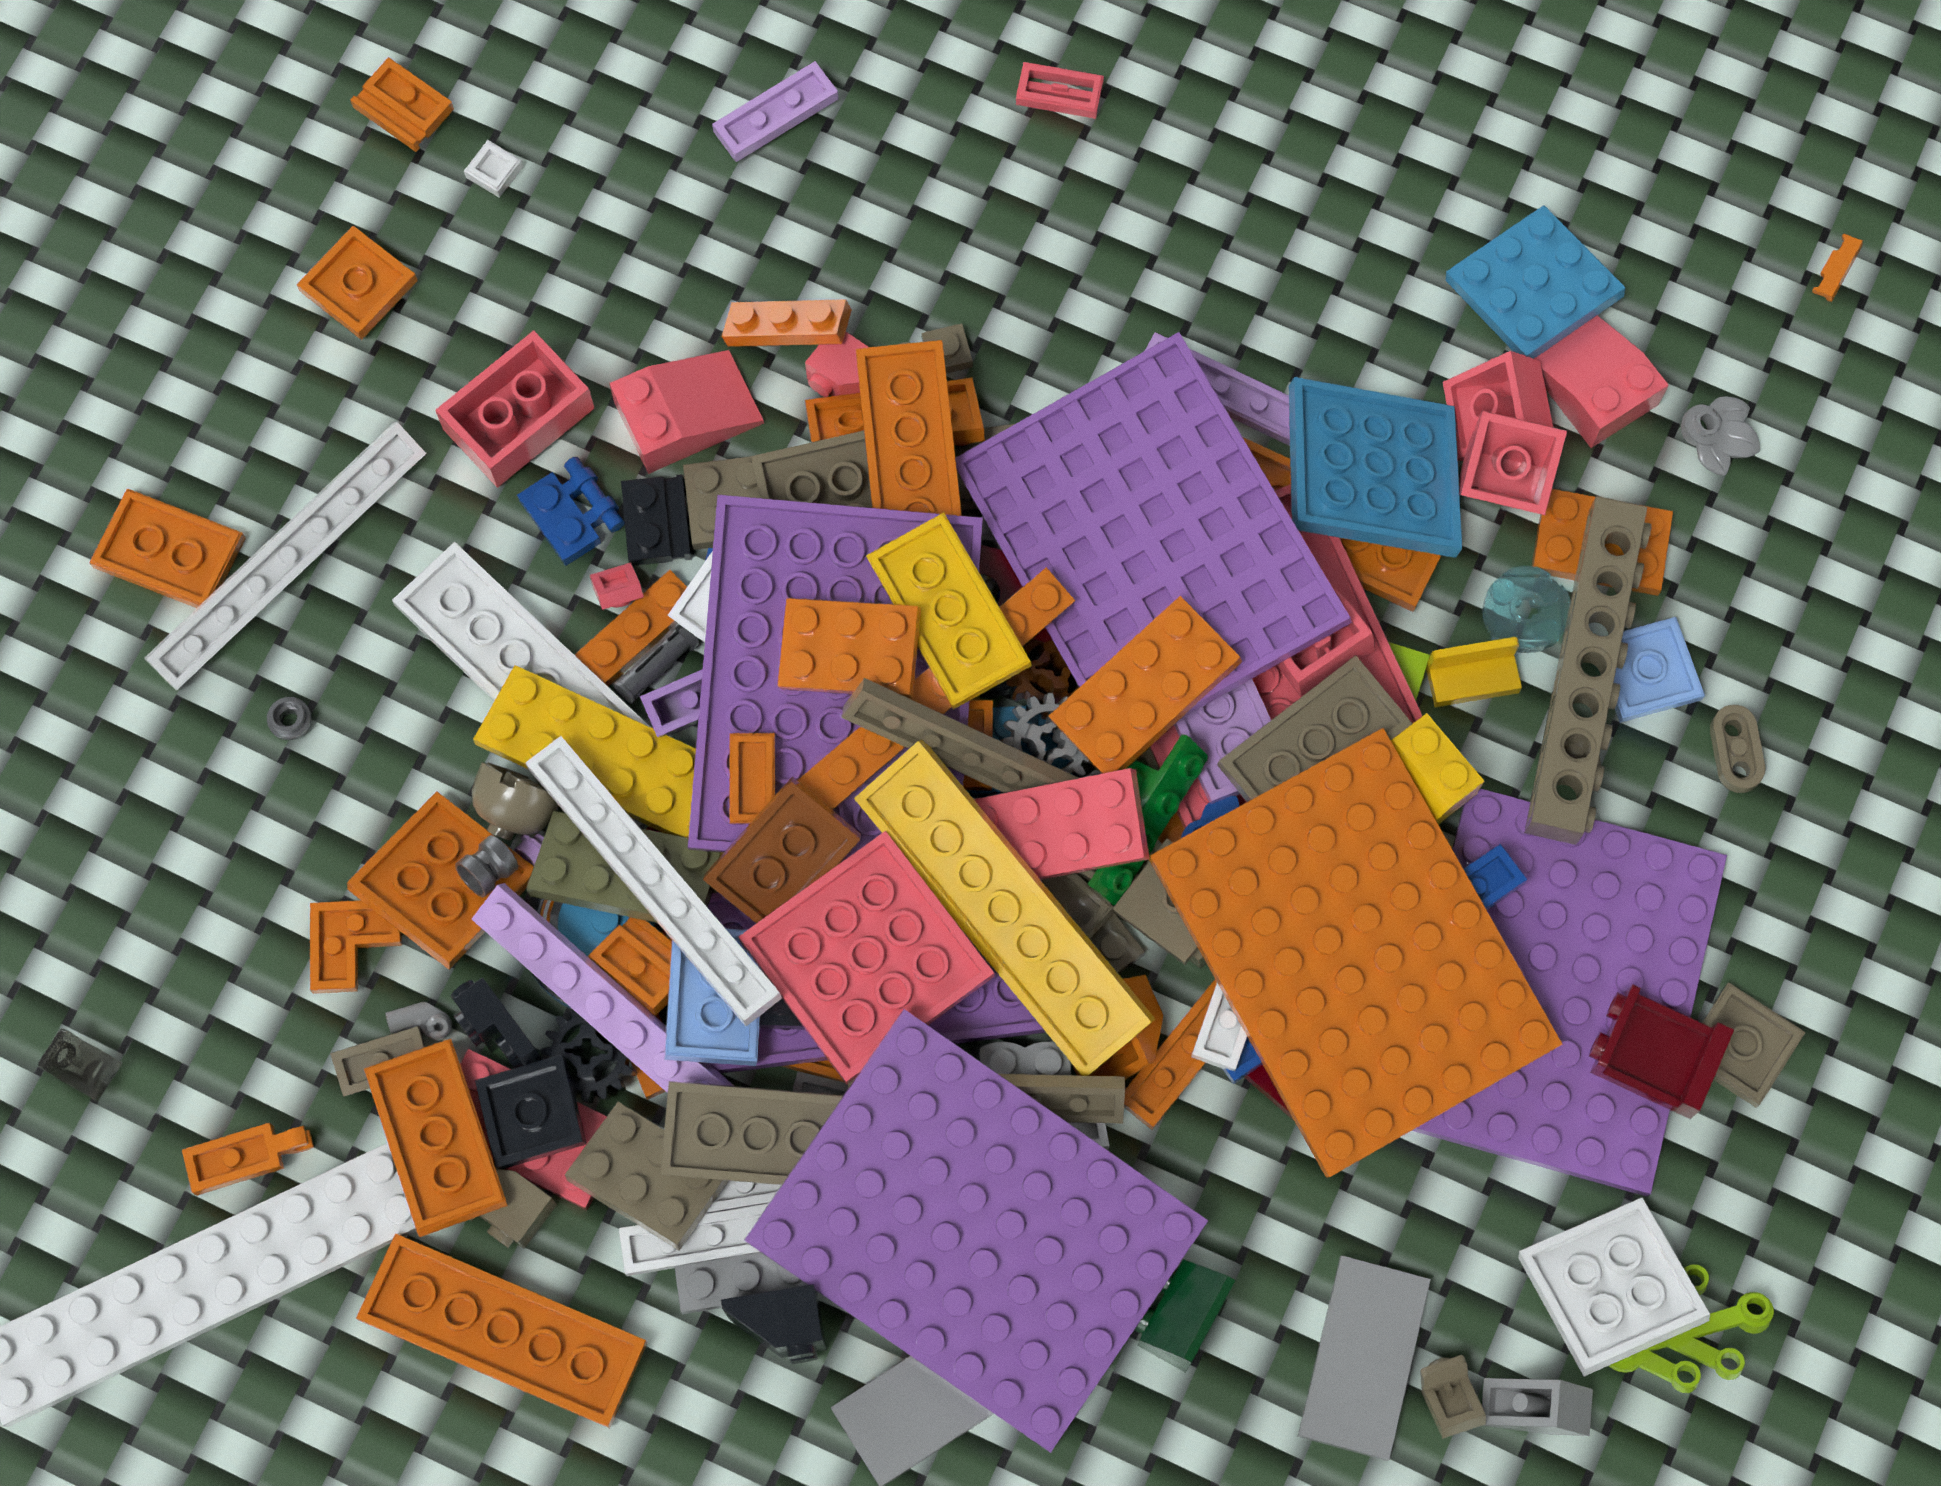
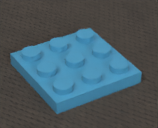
M1545 205L1446 271L1445 279L1513 352L1533 359L1619 301L1625 294L1624 285Z

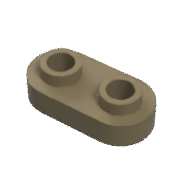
M1728 705L1717 712L1710 724V735L1718 777L1728 790L1736 793H1746L1753 790L1765 775V762L1757 721L1752 712L1740 705ZM1725 726H1734L1738 730V736L1728 735L1725 731ZM1733 767H1742L1746 772V777H1737L1733 773Z

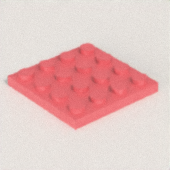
M886 831L738 936L741 944L765 976L780 992L782 999L846 1085L857 1077L903 1009L929 1025L994 977L992 969Z

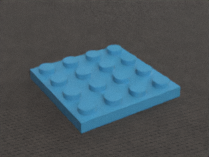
M1294 377L1289 385L1292 521L1298 531L1456 558L1462 550L1455 406Z

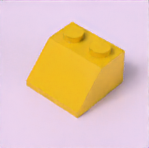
M1428 713L1391 740L1438 824L1476 796L1485 782Z

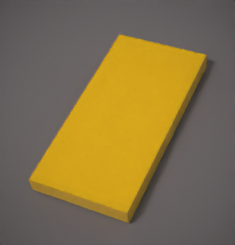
M944 512L866 555L868 562L893 605L918 606L921 609L918 649L953 710L1032 666L1030 659Z

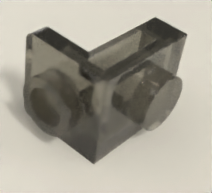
M61 1028L39 1060L38 1067L98 1102L123 1063L85 1042L70 1031Z

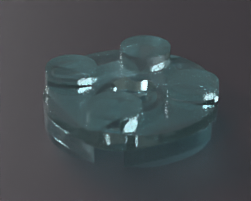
M1520 566L1504 572L1488 589L1482 606L1484 624L1490 632L1492 641L1517 637L1519 647L1516 652L1520 653L1540 652L1554 646L1565 630L1570 605V597L1567 590L1562 584L1559 586L1555 580L1550 578V573L1538 567ZM1523 600L1529 601L1530 607L1537 608L1538 614H1533L1531 619H1525L1516 612L1515 608H1519Z

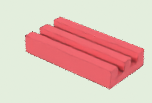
M1023 62L1016 95V105L1096 119L1104 76ZM1029 77L1036 79L1093 88V91L1091 92L1074 88H1068L1067 85L1053 83L1051 85L1028 80Z

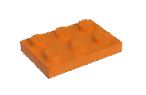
M1556 489L1551 490L1545 515L1540 514L1531 567L1532 573L1575 580L1587 515L1595 499L1594 496ZM1645 506L1647 507L1645 523L1651 524V532L1646 549L1639 548L1637 562L1644 564L1638 589L1632 588L1631 591L1658 596L1662 590L1673 511ZM1612 543L1605 544V548L1610 554L1615 556L1624 555L1618 545ZM1598 583V584H1597V585H1601V586L1612 587L1611 585L1606 584V583Z
M786 598L777 687L783 690L853 694L862 680L866 678L902 696L913 698L921 609L918 606Z

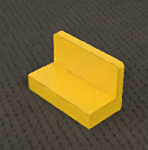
M1510 637L1432 651L1426 666V672L1434 707L1520 693L1522 686L1514 656L1519 647L1518 638Z

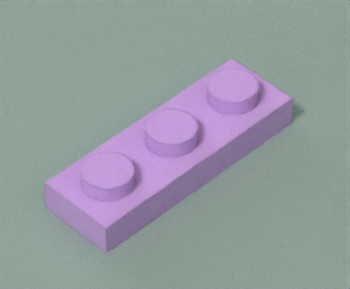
M816 61L714 122L712 124L713 132L735 162L837 101L839 99L838 91Z

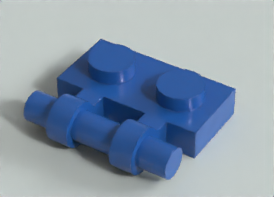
M572 457L564 464L571 478L563 485L552 472L517 494L519 502L565 566L601 544L594 528L605 523L610 532L614 533L625 524L617 512L619 506L611 496H605L596 483L598 481L596 474L590 467H585L578 457ZM582 493L592 505V508L582 514L573 501Z

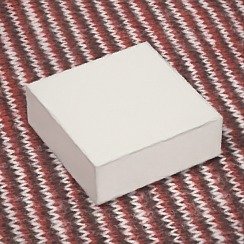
M487 140L466 167L464 173L467 179L500 198L523 168L522 160Z

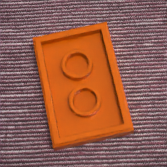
M126 489L89 563L94 569L197 608L224 583L246 538L242 532Z

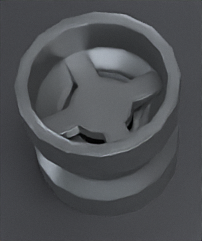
M490 835L478 844V851L473 855L467 854L455 863V868L467 887L483 898L495 889L496 881L500 878H508L518 870V863L508 847L497 837Z

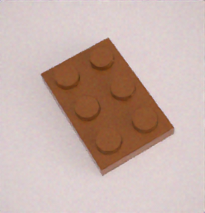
M791 777L704 874L703 880L751 920L758 923L836 867L860 841L861 833L794 777Z

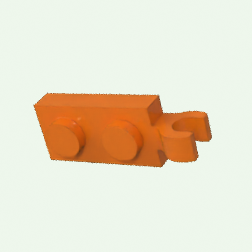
M266 1123L182 1149L191 1191L198 1196L285 1169L282 1155L304 1152L314 1148L310 1130L305 1131L304 1126L276 1134L274 1125Z

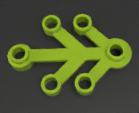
M1693 1264L1685 1267L1684 1270L1688 1276L1696 1275L1702 1280L1701 1285L1694 1287L1699 1295L1703 1294L1709 1282L1708 1272L1699 1265ZM1746 1293L1739 1298L1736 1306L1710 1313L1708 1322L1613 1363L1609 1367L1618 1372H1632L1641 1368L1672 1383V1386L1679 1392H1693L1698 1387L1701 1378L1698 1366L1690 1361H1681L1674 1364L1652 1352L1668 1347L1714 1369L1721 1378L1734 1380L1743 1371L1745 1365L1743 1355L1734 1348H1725L1720 1351L1696 1338L1737 1326L1748 1333H1761L1771 1323L1774 1314L1773 1305L1761 1293ZM1757 1304L1762 1307L1763 1313L1760 1315L1752 1314L1747 1309V1305ZM1725 1358L1733 1359L1737 1363L1738 1368L1728 1370L1722 1365L1721 1360ZM1681 1371H1687L1692 1374L1694 1381L1684 1383L1678 1378L1677 1374Z

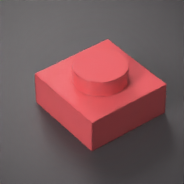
M631 562L590 575L593 590L602 610L610 607H623L631 601L643 597L640 582Z

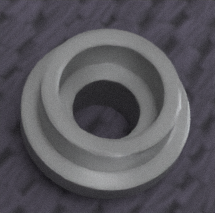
M284 697L272 704L267 713V725L270 731L282 740L300 738L307 732L311 724L309 708L302 700L295 697ZM289 714L297 715V720L293 725H283L285 716Z

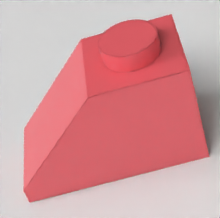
M847 332L845 333L843 344L818 345L805 362L806 375L810 387L823 397L860 393L856 349L868 348V346Z

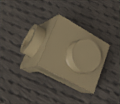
M1463 1355L1451 1359H1437L1420 1370L1422 1395L1442 1439L1486 1424V1414L1468 1378L1467 1362Z

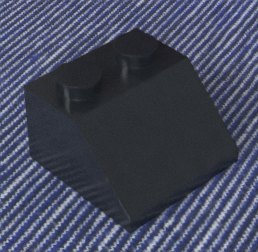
M814 1284L721 1299L722 1309L731 1322L780 1358L787 1357L790 1359V1364L817 1360V1352L826 1351L819 1298Z

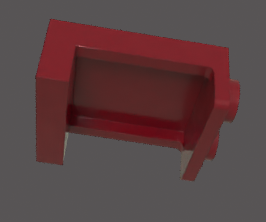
M1632 984L1624 995L1617 992L1609 1006L1606 1017L1613 1019L1607 1034L1599 1032L1592 1045L1589 1057L1595 1059L1590 1073L1691 1119L1702 1108L1734 1029L1719 1022L1711 1028L1640 995L1641 988Z

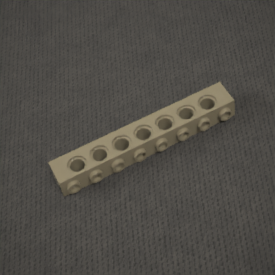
M1596 496L1588 511L1524 830L1526 834L1577 845L1584 832L1591 833L1596 807L1590 806L1592 791H1599L1604 775V766L1597 765L1600 749L1607 750L1612 733V725L1606 724L1608 709H1615L1620 692V684L1613 682L1616 668H1623L1628 651V644L1621 641L1624 628H1631L1636 609V603L1629 602L1632 588L1638 589L1644 568L1643 563L1637 562L1639 548L1646 549L1651 532V524L1645 523L1647 507ZM1612 543L1618 545L1624 555L1615 556L1610 554L1606 550L1605 544ZM1606 583L1611 585L1616 595L1607 596L1602 594L1597 588V584ZM1599 623L1607 629L1608 635L1598 636L1590 630L1589 624ZM1591 663L1595 665L1600 671V676H1588L1583 672L1581 664ZM1576 703L1587 705L1592 711L1593 716L1584 718L1577 715L1572 705ZM1575 744L1583 750L1585 758L1574 759L1566 753L1564 745ZM1567 785L1575 791L1577 799L1568 801L1561 798L1557 793L1556 786Z

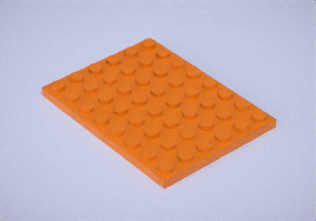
M1384 728L1149 856L1152 867L1326 1178L1335 1175L1563 1045Z

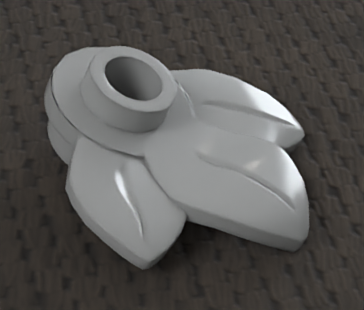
M1725 396L1715 399L1709 406L1703 404L1695 405L1687 410L1682 418L1681 433L1684 439L1696 446L1698 459L1707 470L1720 476L1727 474L1730 458H1748L1760 452V443L1756 432L1749 424L1744 422L1750 407L1738 398ZM1700 420L1705 423L1707 429L1703 428Z

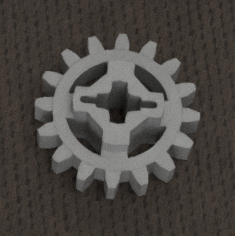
M1048 693L1044 695L1042 705L1033 696L1027 699L1029 710L1026 711L1023 707L1016 706L1012 711L1017 721H1005L1003 727L1011 732V736L1000 741L1023 752L1022 741L1027 744L1031 756L1050 765L1053 759L1058 757L1064 760L1068 759L1070 762L1061 770L1069 774L1072 773L1078 778L1083 777L1086 773L1080 764L1082 762H1091L1056 727L1049 717H1047L1045 724L1041 726L1027 723L1033 716L1039 713L1048 712L1051 714L1068 697H1063L1058 704H1055L1053 693ZM1052 731V741L1058 745L1057 748L1046 752L1044 750L1046 743L1040 740V736L1049 734Z

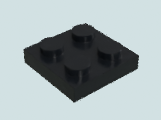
M562 1054L475 1080L495 1168L506 1169L587 1144L567 1059Z

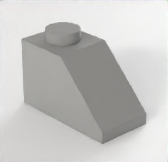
M1484 1378L1482 1408L1486 1414V1424L1483 1426L1549 1435L1590 1436L1593 1389L1563 1380Z

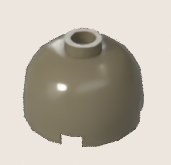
M481 762L472 788V804L477 814L490 823L487 829L488 832L507 840H512L514 833L521 835L537 833L549 824L553 811H557L559 805L542 785L541 788H538L539 784L529 780L528 776L488 762L486 764Z

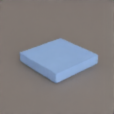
M1676 617L1623 631L1621 642L1628 644V651L1623 668H1616L1613 682L1620 684L1619 697L1615 707L1620 723L1698 702L1705 697Z

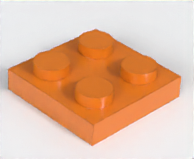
M352 226L296 285L303 295L362 340L418 280L414 272L355 226Z

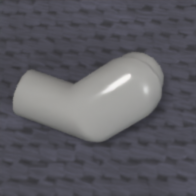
M420 1002L385 1012L391 1034L419 1026L422 1034L431 1039L439 1040L445 1038L452 1028L450 1017L427 1002Z

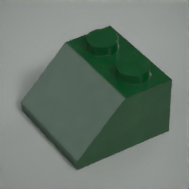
M1183 1259L1178 1270H1174L1160 1291L1164 1296L1157 1309L1154 1310L1149 1307L1136 1326L1135 1331L1142 1334L1137 1346L1186 1373L1236 1280L1225 1274Z

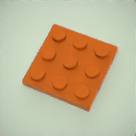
M436 791L347 882V890L450 970L485 933L472 918L492 893L491 891L483 898L476 895L460 878L455 868V863L467 854L473 855L478 851V844L488 836L494 835ZM508 847L517 860L518 870L508 878H500L495 882V887L505 883L520 896L527 888L534 866Z

